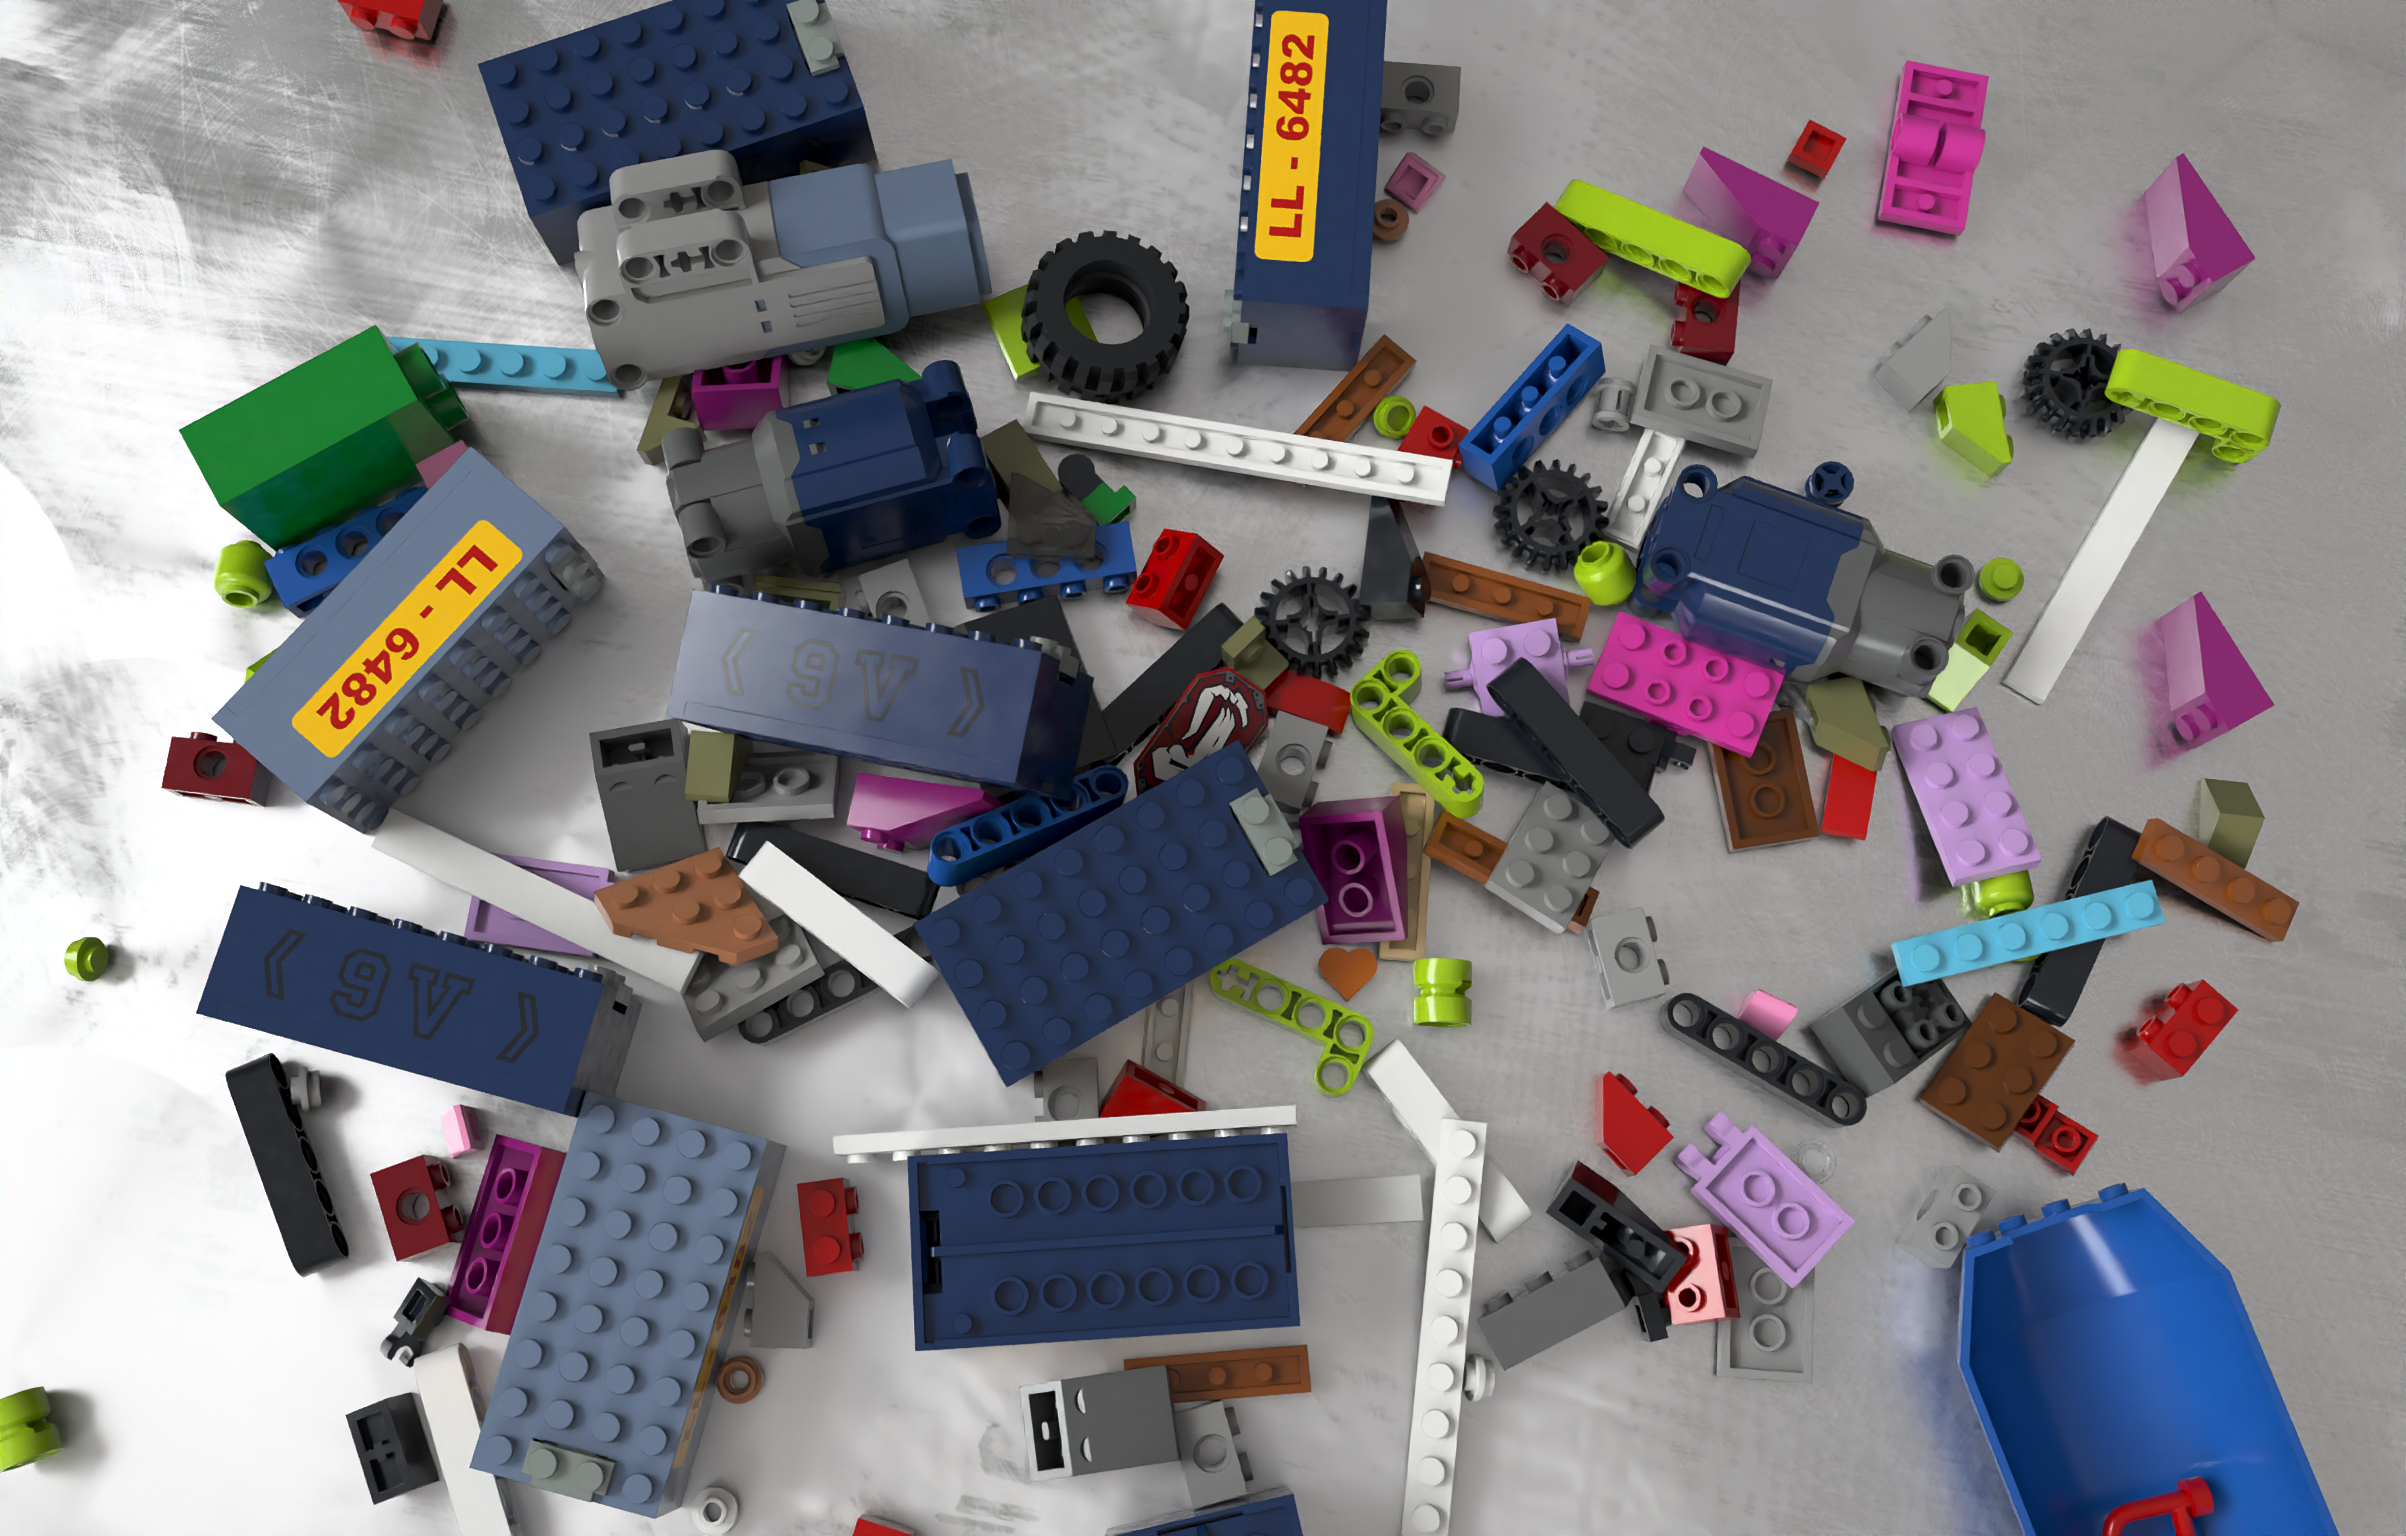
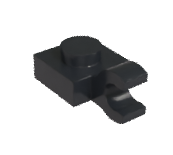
M1623 1267L1624 1278L1629 1283L1634 1295L1632 1301L1643 1341L1654 1342L1669 1338L1666 1327L1671 1326L1672 1321L1668 1306L1664 1304L1663 1299L1658 1300L1657 1294L1653 1291L1651 1285L1637 1278L1635 1274Z
M418 1277L393 1316L398 1324L392 1333L383 1340L380 1352L387 1359L392 1360L398 1349L405 1346L399 1360L405 1366L411 1368L414 1364V1359L421 1355L419 1339L426 1341L433 1329L442 1322L451 1300L433 1283Z

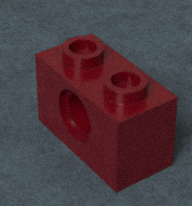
M1548 202L1512 235L1507 250L1512 263L1517 269L1523 273L1529 272L1541 283V288L1548 297L1554 301L1560 300L1567 307L1602 275L1609 259L1605 253ZM1557 253L1563 258L1564 262H1551L1545 254Z
M1741 279L1727 298L1715 297L1677 281L1674 292V306L1680 307L1679 321H1673L1670 333V346H1676V352L1723 366L1728 364L1735 349ZM1703 311L1708 313L1713 322L1699 320L1695 312Z
M190 732L189 738L172 736L161 786L162 789L180 797L265 807L272 772L233 739V743L217 742V736L203 732ZM226 758L225 770L219 776L214 777V765L219 760Z
M423 1154L370 1173L396 1262H411L462 1243L459 1231L464 1229L463 1219L458 1207L455 1204H450L446 1188L450 1187V1177L446 1166L442 1161L437 1162L436 1156ZM424 1194L429 1201V1211L422 1219H418L415 1217L412 1207L415 1199Z

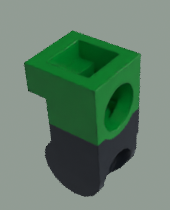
M1068 455L1059 464L1058 477L1063 487V494L1094 526L1121 523L1136 509V496L1125 485L1117 492H1114L1095 473L1093 462L1085 455Z

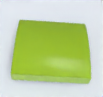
M1028 284L985 302L982 306L1016 381L1039 375L1041 365L1040 361L1035 364L1031 363L1026 353L1028 342H1024L1021 335L1023 320L1021 315ZM1078 297L1072 298L1065 306L1070 322L1081 334L1098 342Z

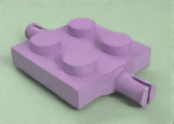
M1556 618L1468 633L1472 651L1470 668L1444 672L1445 680L1463 678V680L1447 682V691L1473 686L1480 698L1482 714L1499 717L1506 714L1492 699L1486 685L1519 657L1527 659L1567 704H1570L1567 688L1569 669L1594 665V657L1576 660V657L1592 655V647L1566 652L1559 640Z

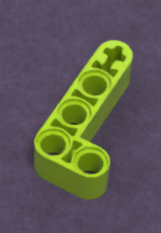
M2124 349L2117 353L2105 390L2106 397L2113 402L2214 437L2212 454L2230 463L2249 462L2268 448L2281 408L2280 402L2271 396L2136 349Z
M1395 650L1384 657L1356 682L1351 689L1350 702L1353 721L1358 728L1449 813L1459 818L1472 817L1480 811L1483 805V776L1465 757L1408 706L1421 691V663L1416 654L1411 651ZM1398 672H1407L1412 675L1410 679L1405 681H1397L1392 678ZM1367 700H1376L1381 703L1379 707L1371 710L1360 706ZM1399 728L1412 732L1408 737L1401 739L1391 735L1392 731ZM1428 757H1436L1443 761L1440 766L1434 768L1426 767L1421 762ZM1456 787L1461 791L1459 794H1456ZM1468 789L1472 790L1470 795L1466 792Z
M1230 958L1211 969L1209 987L1214 997L1218 1000L1324 1047L1313 1074L1314 1086L1320 1094L1329 1098H1338L1351 1089L1373 1041L1374 1031L1369 1019L1353 1010L1238 959ZM1229 970L1237 972L1236 981L1245 986H1248L1250 978L1258 981L1252 988L1248 1002L1241 999L1245 994V989L1232 985L1229 991L1223 990L1221 988L1222 980L1217 976L1219 974L1227 975ZM1271 987L1278 990L1282 995V1005L1275 1010L1263 1008L1257 998L1258 993L1262 989ZM1311 1005L1320 1009L1323 1014L1321 1026L1311 1029L1302 1025L1299 1020V1011L1305 1006ZM1346 1024L1359 1026L1364 1033L1363 1043L1358 1047H1350L1344 1044L1340 1037L1341 1027ZM1328 1065H1338L1345 1071L1346 1083L1341 1088H1330L1324 1083L1322 1071Z

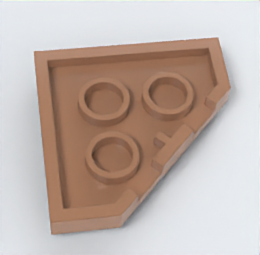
M719 847L594 891V903L615 935L631 938L634 933L657 939L658 946L693 954L695 949L719 955V961L733 965H739L778 950L777 935Z

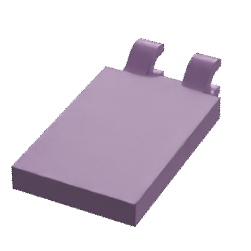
M490 853L593 902L594 891L616 884L613 883L614 871L608 868ZM472 895L464 937L468 938L469 941L598 959V954Z
M1720 1111L1702 1129L1713 1141L1722 1145L1718 1151L1708 1160L1698 1148L1690 1143L1677 1155L1673 1162L1683 1172L1698 1181L1690 1192L1791 1288H1794L1856 1220L1753 1124L1743 1133Z

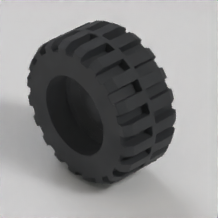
M1104 230L1102 236L1094 237L1092 231L1079 233L1077 242L1073 243L1071 238H1066L1056 244L1055 253L1047 251L1039 260L1038 269L1032 272L1021 315L1023 318L1021 325L1022 340L1026 343L1028 342L1026 353L1031 363L1041 362L1039 374L1047 382H1050L1053 378L1058 381L1059 386L1057 390L1068 396L1071 391L1082 394L1081 400L1094 402L1095 397L1104 398L1105 404H1118L1121 395H1126V398L1131 401L1141 397L1145 387L1148 390H1153L1159 385L1164 374H1169L1176 361L1187 332L1189 305L1185 303L1188 294L1183 282H1175L1178 271L1170 261L1164 264L1160 260L1162 252L1153 245H1150L1148 249L1139 245L1141 239L1129 234L1128 239L1118 238L1117 231ZM1084 293H1110L1122 298L1135 309L1143 324V332L1135 339L1125 343H1099L1087 338L1073 326L1067 316L1065 306L1069 300Z

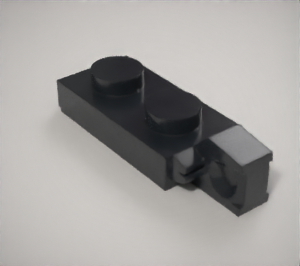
M1585 700L1582 703L1578 716L1607 749L1647 760L1656 765V770L1664 772L1668 764L1684 770H1688L1692 766L1697 749L1675 741L1677 733L1667 730L1668 728Z

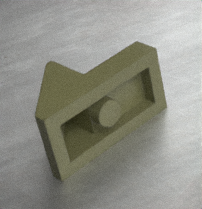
M680 375L662 379L637 447V452L645 464L654 466L665 461L662 438L673 429L682 427L693 428L699 431L703 442L707 439L701 426L680 419V417L684 418L688 414L692 395L689 393L690 390Z
M1254 616L1221 646L1223 668L1231 667L1262 690L1272 683L1289 665L1288 661L1266 640L1265 627Z

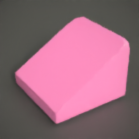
M1407 152L1384 189L1416 212H1419L1446 175L1417 154Z
M1758 989L1747 994L1737 1019L1776 1041L1794 1019L1798 1008H1796V1005Z
M459 1104L453 1106L442 1115L441 1123L451 1159H458L483 1151L484 1144L474 1108Z

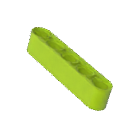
M1571 180L1553 207L1598 248L1715 297H1729L1752 260L1746 249L1731 240L1582 180Z

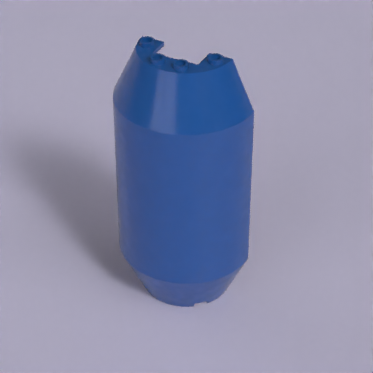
M2125 1182L2115 1184L2097 1191L2099 1198L2070 1206L2068 1198L2054 1201L2040 1207L2043 1213L2041 1216L2026 1220L2024 1214L2015 1215L1997 1222L2000 1231L1994 1233L1992 1229L1965 1238L1967 1246L1963 1248L1956 1364L2024 1536H2103L2102 1529L2106 1517L2114 1508L2127 1502L2177 1491L2179 1480L2200 1476L2205 1480L2212 1494L2214 1504L2211 1514L2192 1518L2196 1536H2339L2230 1271L2145 1188L2128 1190ZM2171 1513L2131 1522L2124 1527L2122 1536H2176Z

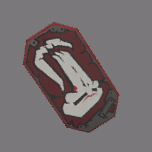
M1231 667L1196 674L1133 763L1137 797L1237 740L1240 741L1246 754H1248L1269 725L1265 691Z

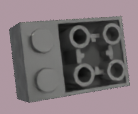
M668 719L589 733L595 778L617 871L622 872L678 862L706 852L702 824H699L697 813L698 801L686 800L685 798L690 746L687 727L680 720Z
M1895 967L1810 1024V1027L1848 1083L1860 1090L1866 1099L1897 1083L1968 1030L1972 1022L1941 978L1903 988L1898 968Z
M1168 1364L1019 1386L1031 1482L1181 1460Z

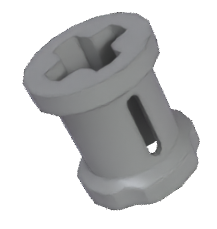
M1618 377L1600 379L1597 387L1601 392L1598 412L1592 416V424L1597 428L1607 431L1619 432L1628 430L1630 418L1627 415L1630 397L1635 395L1636 385L1629 380Z

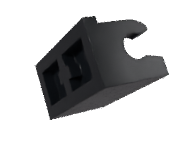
M411 1392L385 1398L345 1415L373 1505L440 1481Z

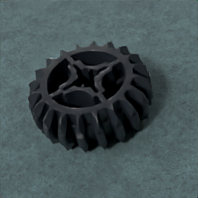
M2074 328L2066 330L2062 336L2059 333H2054L2046 339V342H2040L2033 349V355H2030L2025 360L2023 367L2026 371L2020 375L2019 383L2026 387L2020 392L2019 399L2031 401V404L2026 408L2025 414L2037 413L2040 418L2036 422V427H2042L2046 423L2050 425V437H2056L2064 431L2067 443L2073 442L2078 436H2080L2084 443L2090 442L2096 435L2099 438H2104L2112 432V429L2120 427L2125 422V416L2133 411L2132 408L2111 401L2105 395L2117 353L2121 349V343L2115 344L2112 347L2106 344L2107 333L2101 334L2096 340L2093 339L2091 328L2084 329L2079 336ZM2073 359L2072 365L2068 369L2062 368L2060 371L2050 370L2052 363L2057 360ZM2098 399L2106 400V405L2102 411L2084 413L2085 407L2090 402L2095 403Z
M1558 459L1553 460L1549 470L1546 469L1545 464L1541 460L1535 462L1533 472L1525 465L1520 467L1517 473L1518 478L1509 476L1506 479L1505 485L1507 490L1498 491L1496 500L1500 504L1494 506L1492 510V516L1499 519L1493 526V532L1496 534H1506L1499 542L1500 549H1507L1513 546L1515 549L1510 556L1511 561L1515 562L1521 556L1527 559L1524 567L1526 571H1530L1535 562L1541 564L1540 570L1543 576L1548 575L1552 564L1555 565L1560 575L1565 574L1568 570V562L1574 567L1575 563L1578 562V556H1581L1582 549L1593 545V542L1605 540L1606 535L1601 529L1607 528L1610 522L1609 518L1601 515L1608 509V501L1595 500L1602 492L1601 486H1593L1591 488L1587 486L1591 479L1590 473L1583 474L1581 478L1574 475L1577 469L1575 463L1570 464L1566 472L1560 470L1561 464ZM1548 489L1561 491L1568 496L1556 497ZM1528 495L1531 500L1529 506L1533 515L1521 526L1517 516V504L1521 498ZM1580 509L1584 522L1583 533L1574 541L1570 534L1572 528L1568 519L1573 516L1575 511ZM1545 512L1548 516H1553L1555 514L1558 516L1560 514L1557 522H1555V520L1552 518H1549L1547 520L1541 519ZM1544 537L1549 539L1554 546L1540 544L1534 541L1533 538Z
M1306 565L1302 568L1300 579H1297L1292 570L1286 571L1285 580L1287 585L1278 579H1273L1270 585L1273 593L1264 591L1261 593L1260 601L1266 607H1256L1254 617L1263 621L1260 623L1265 627L1266 640L1288 661L1289 665L1285 671H1288L1291 667L1297 669V676L1302 677L1305 675V671L1312 672V677L1321 680L1322 670L1325 669L1331 679H1335L1338 677L1336 663L1343 669L1350 670L1353 662L1349 655L1354 657L1362 656L1364 648L1358 642H1367L1370 632L1361 627L1370 623V615L1358 613L1363 609L1358 605L1359 598L1351 600L1357 590L1355 584H1350L1344 589L1340 587L1344 577L1341 573H1337L1333 580L1330 581L1326 579L1327 568L1321 567L1318 577H1311V569ZM1302 595V609L1300 611L1287 615L1286 619L1276 620L1278 612L1288 601ZM1317 595L1332 601L1343 614H1338L1337 610L1330 611L1322 608L1318 603ZM1309 607L1311 618H1315L1316 623L1320 621L1314 642L1312 631L1307 630L1308 625L1303 628ZM1338 629H1347V635L1335 649L1321 654L1322 639L1325 636L1336 634ZM1285 634L1286 638L1300 640L1305 645L1306 654L1299 653L1290 648L1280 635Z

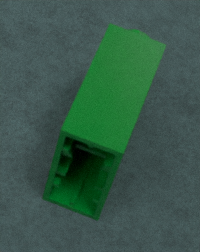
M374 325L179 429V432L219 506L277 552L285 546L292 544L300 545L315 538V534L327 526H340L355 518V515L362 509L377 506L396 496L400 491L423 481L424 479L416 464L458 442L452 428L469 420L470 416L447 377L443 373L439 374L419 342L398 352L377 325Z

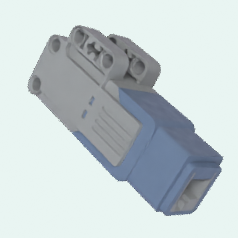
M709 150L617 169L609 179L612 205L588 210L577 221L580 251L574 253V259L580 285L584 293L586 318L590 326L596 351L600 354L610 383L615 388L623 391H634L644 386L648 381L694 373V370L703 369L704 371L724 365L729 366L895 333L907 325L909 317L981 303V295L992 293L982 233L968 172L955 174L952 159L880 173L870 165L854 164L771 180L769 183L761 182L743 186L735 158L723 150Z

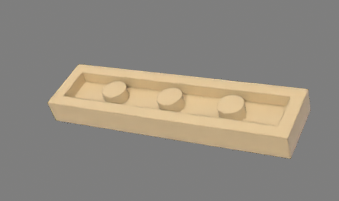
M1392 782L1390 785V796H1400L1407 835L1408 937L1406 940L1379 941L1378 959L1414 962L1415 960L1424 959L1431 856L1422 851L1433 828L1435 799L1419 784Z

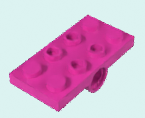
M1908 60L1905 62L1901 72L1878 220L1959 236L1962 234L1966 226L1973 174L1980 161L1985 143V129H1981L1989 76Z
M1619 611L1586 688V694L1647 717L1648 722L1668 728L1667 730L1677 733V736L1684 737L1690 734L1751 758L1785 675L1683 640L1680 634Z

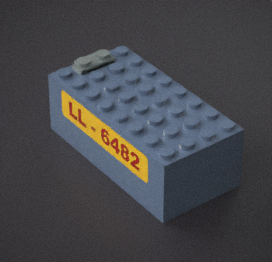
M470 446L211 719L303 801L365 834L369 829L374 830L383 823L389 812L388 809L400 796L404 797L416 788L420 781L419 775L430 763L435 764L448 753L451 747L450 742L461 730H468L478 721L481 715L480 710L491 698H497L507 690L511 683L510 677L522 665L526 666L535 660L541 651L540 645L551 633L556 634L568 624L571 619L570 613L581 601H588L597 593L601 586L600 581L605 575L597 567L598 564L587 550L577 542L560 521Z
M586 1091L469 1468L530 1484L529 1486L586 1502H595L657 1519L681 1507L715 1393L718 1370L724 1362L747 1284L748 1264L753 1262L786 1152V1145Z

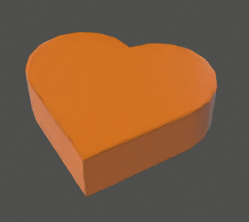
M1338 947L1326 950L1320 957L1318 964L1322 977L1345 1002L1350 1000L1372 979L1378 966L1374 954L1367 949L1357 948L1347 952L1343 948Z

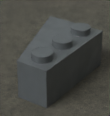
M1585 1250L1565 1261L1564 1264L1567 1268L1551 1276L1549 1271H1545L1524 1283L1527 1290L1511 1298L1509 1292H1505L1484 1304L1487 1312L1477 1321L1504 1371L1625 1309L1634 1295L1629 1283L1624 1278L1621 1265L1600 1250L1590 1254L1589 1250Z

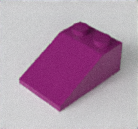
M1704 146L1683 188L1721 237L1731 240L1747 250L1752 259L1749 264L1751 270L1763 276L1771 275L1777 279L1798 247L1819 205V202Z
M2184 153L2177 156L2144 192L2156 280L2160 285L2161 293L2165 300L2173 304L2179 314L2223 290L2256 259Z
M788 355L762 358L729 366L724 365L704 371L703 369L694 370L691 393L699 425L703 431L755 428L767 412L789 407Z
M2202 592L2192 596L2160 618L2171 712L2176 718L2177 730L2184 739L2191 742L2194 748L2232 730L2274 706V703Z
M858 772L847 825L861 833V840L877 844V849L895 854H903L904 847L919 850L929 847L933 837L940 831L1005 804L981 789Z
M1400 796L1317 802L1298 819L1306 860L1330 900L1316 908L1322 944L1406 940L1408 937L1407 835Z

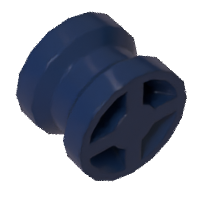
M1824 462L1816 467L1806 480L1803 495L1838 508L1853 490V475L1840 462Z

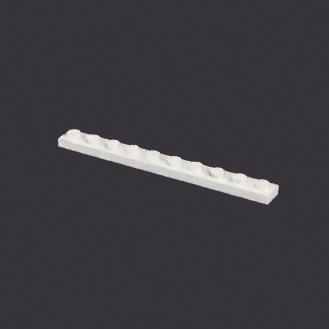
M1030 392L1022 426L1030 439L1445 507L1453 470V460L1036 392Z
M1296 1105L840 1135L833 1136L834 1155L847 1156V1164L875 1163V1154L893 1153V1161H907V1156H920L921 1151L939 1150V1154L966 1153V1148L984 1147V1151L1012 1150V1145L1030 1144V1149L1058 1147V1142L1076 1141V1146L1104 1144V1139L1122 1138V1143L1150 1141V1136L1168 1135V1140L1195 1139L1196 1133L1214 1132L1215 1137L1242 1136V1130L1260 1129L1261 1134L1287 1133L1289 1135L1288 1127L1298 1126Z
M1441 1117L1401 1536H1448L1487 1122Z

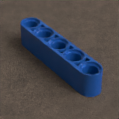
M1099 766L1074 776L1069 801L1030 794L940 831L931 840L927 866L929 878L934 883L943 887L957 886L1055 844L1122 806L1128 790L1129 781L1127 775L1116 766ZM1100 791L1108 792L1112 795H1104ZM1061 807H1068L1074 811H1066ZM1023 823H1029V824L1034 825L1035 827L1030 828V827H1026V826H1024V825H1022V824H1023ZM982 840H993L996 842V844H987ZM942 856H952V857L956 858L957 860L948 861V860H945V859H943V858H941V857H942Z

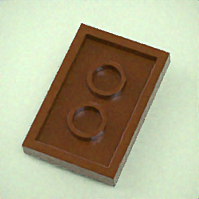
M1793 708L1769 713L1751 758L1707 741L1729 852L1812 840L1820 836Z
M1995 992L1920 1097V1103L2000 1153L2074 1047L2075 1040Z

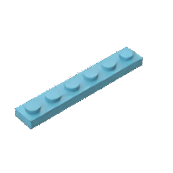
M386 336L398 352L419 342L439 374L443 373L453 387L621 398V390L615 388L610 383L600 354L596 350Z
M2148 880L1897 941L1891 944V948L1904 988L2157 926L2166 922L2153 881Z

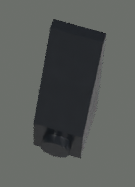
M1372 495L1358 605L1376 620L1424 618L1425 604L1431 596V584L1398 499Z
M1579 1160L1554 1193L1546 1211L1551 1217L1661 1293H1663L1689 1256L1619 1188Z

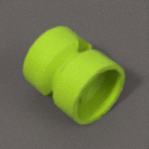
M1451 958L1415 960L1413 986L1420 990V995L1413 999V1024L1426 1027L1471 1026L1472 1000L1465 996V991L1472 987V962Z
M44 1386L23 1390L0 1399V1473L37 1462L63 1450L56 1424L49 1423L46 1420V1417L51 1412Z

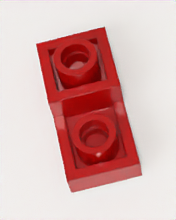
M1290 669L1288 671L1284 670L1264 689L1267 712L1277 716L1280 710L1329 727L1327 734L1333 737L1342 734L1351 706L1350 692L1308 675L1303 677L1297 676V672Z
M1833 753L1820 833L1859 840L1866 839L1877 771L1872 772Z
M2039 1095L2012 1135L2062 1170L2074 1176L2098 1141L2099 1135L2058 1111V1105Z

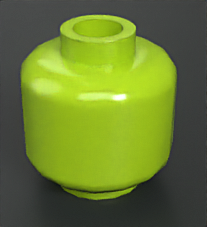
M241 540L236 544L223 547L216 558L212 578L214 590L222 597L225 603L238 608H251L256 606L257 603L265 601L272 592L273 581L264 562L273 558V556L264 550L259 543L250 540Z
M1605 541L1593 542V545L1582 549L1581 556H1578V562L1575 563L1573 570L1575 579L1585 596L1589 597L1594 605L1608 606L1621 604L1627 600L1636 584V568L1625 549L1619 544Z
M2028 869L1970 883L1976 910L1990 919L2024 911L2032 905L2034 900V892Z

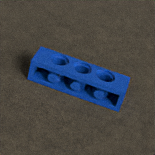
M1567 323L1458 444L1461 456L1463 457L1465 472L1497 492L1506 485V479L1516 474L1519 468L1524 465L1604 375L1606 369L1601 342Z
M425 485L406 488L400 491L394 500L380 507L370 506L364 508L355 515L354 519L340 526H327L319 530L315 534V538L300 545L292 544L279 549L275 553V557L265 561L264 564L284 607L299 619L312 613L429 489ZM368 541L367 548L362 554L352 555L354 547L359 542ZM322 560H327L326 569L318 575H313L314 566Z
M1129 521L956 548L966 608H975V611L979 613L999 610L1001 604L1018 602L1019 605H1023L1052 595H1061L1062 599H1076L1087 595L1088 590L1104 588V591L1109 593L1120 592L1130 588V584H1133L1137 578ZM1089 555L1097 556L1103 561L1102 565L1093 571L1084 570L1080 567L1079 563L1084 557ZM1045 562H1053L1060 567L1058 573L1049 578L1040 576L1036 571ZM1002 569H1011L1017 573L1016 578L1009 584H999L994 580L995 574Z

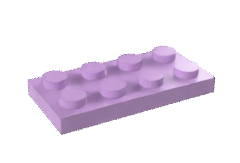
M1977 707L1893 726L1891 737L1952 887L2039 866L2042 858Z

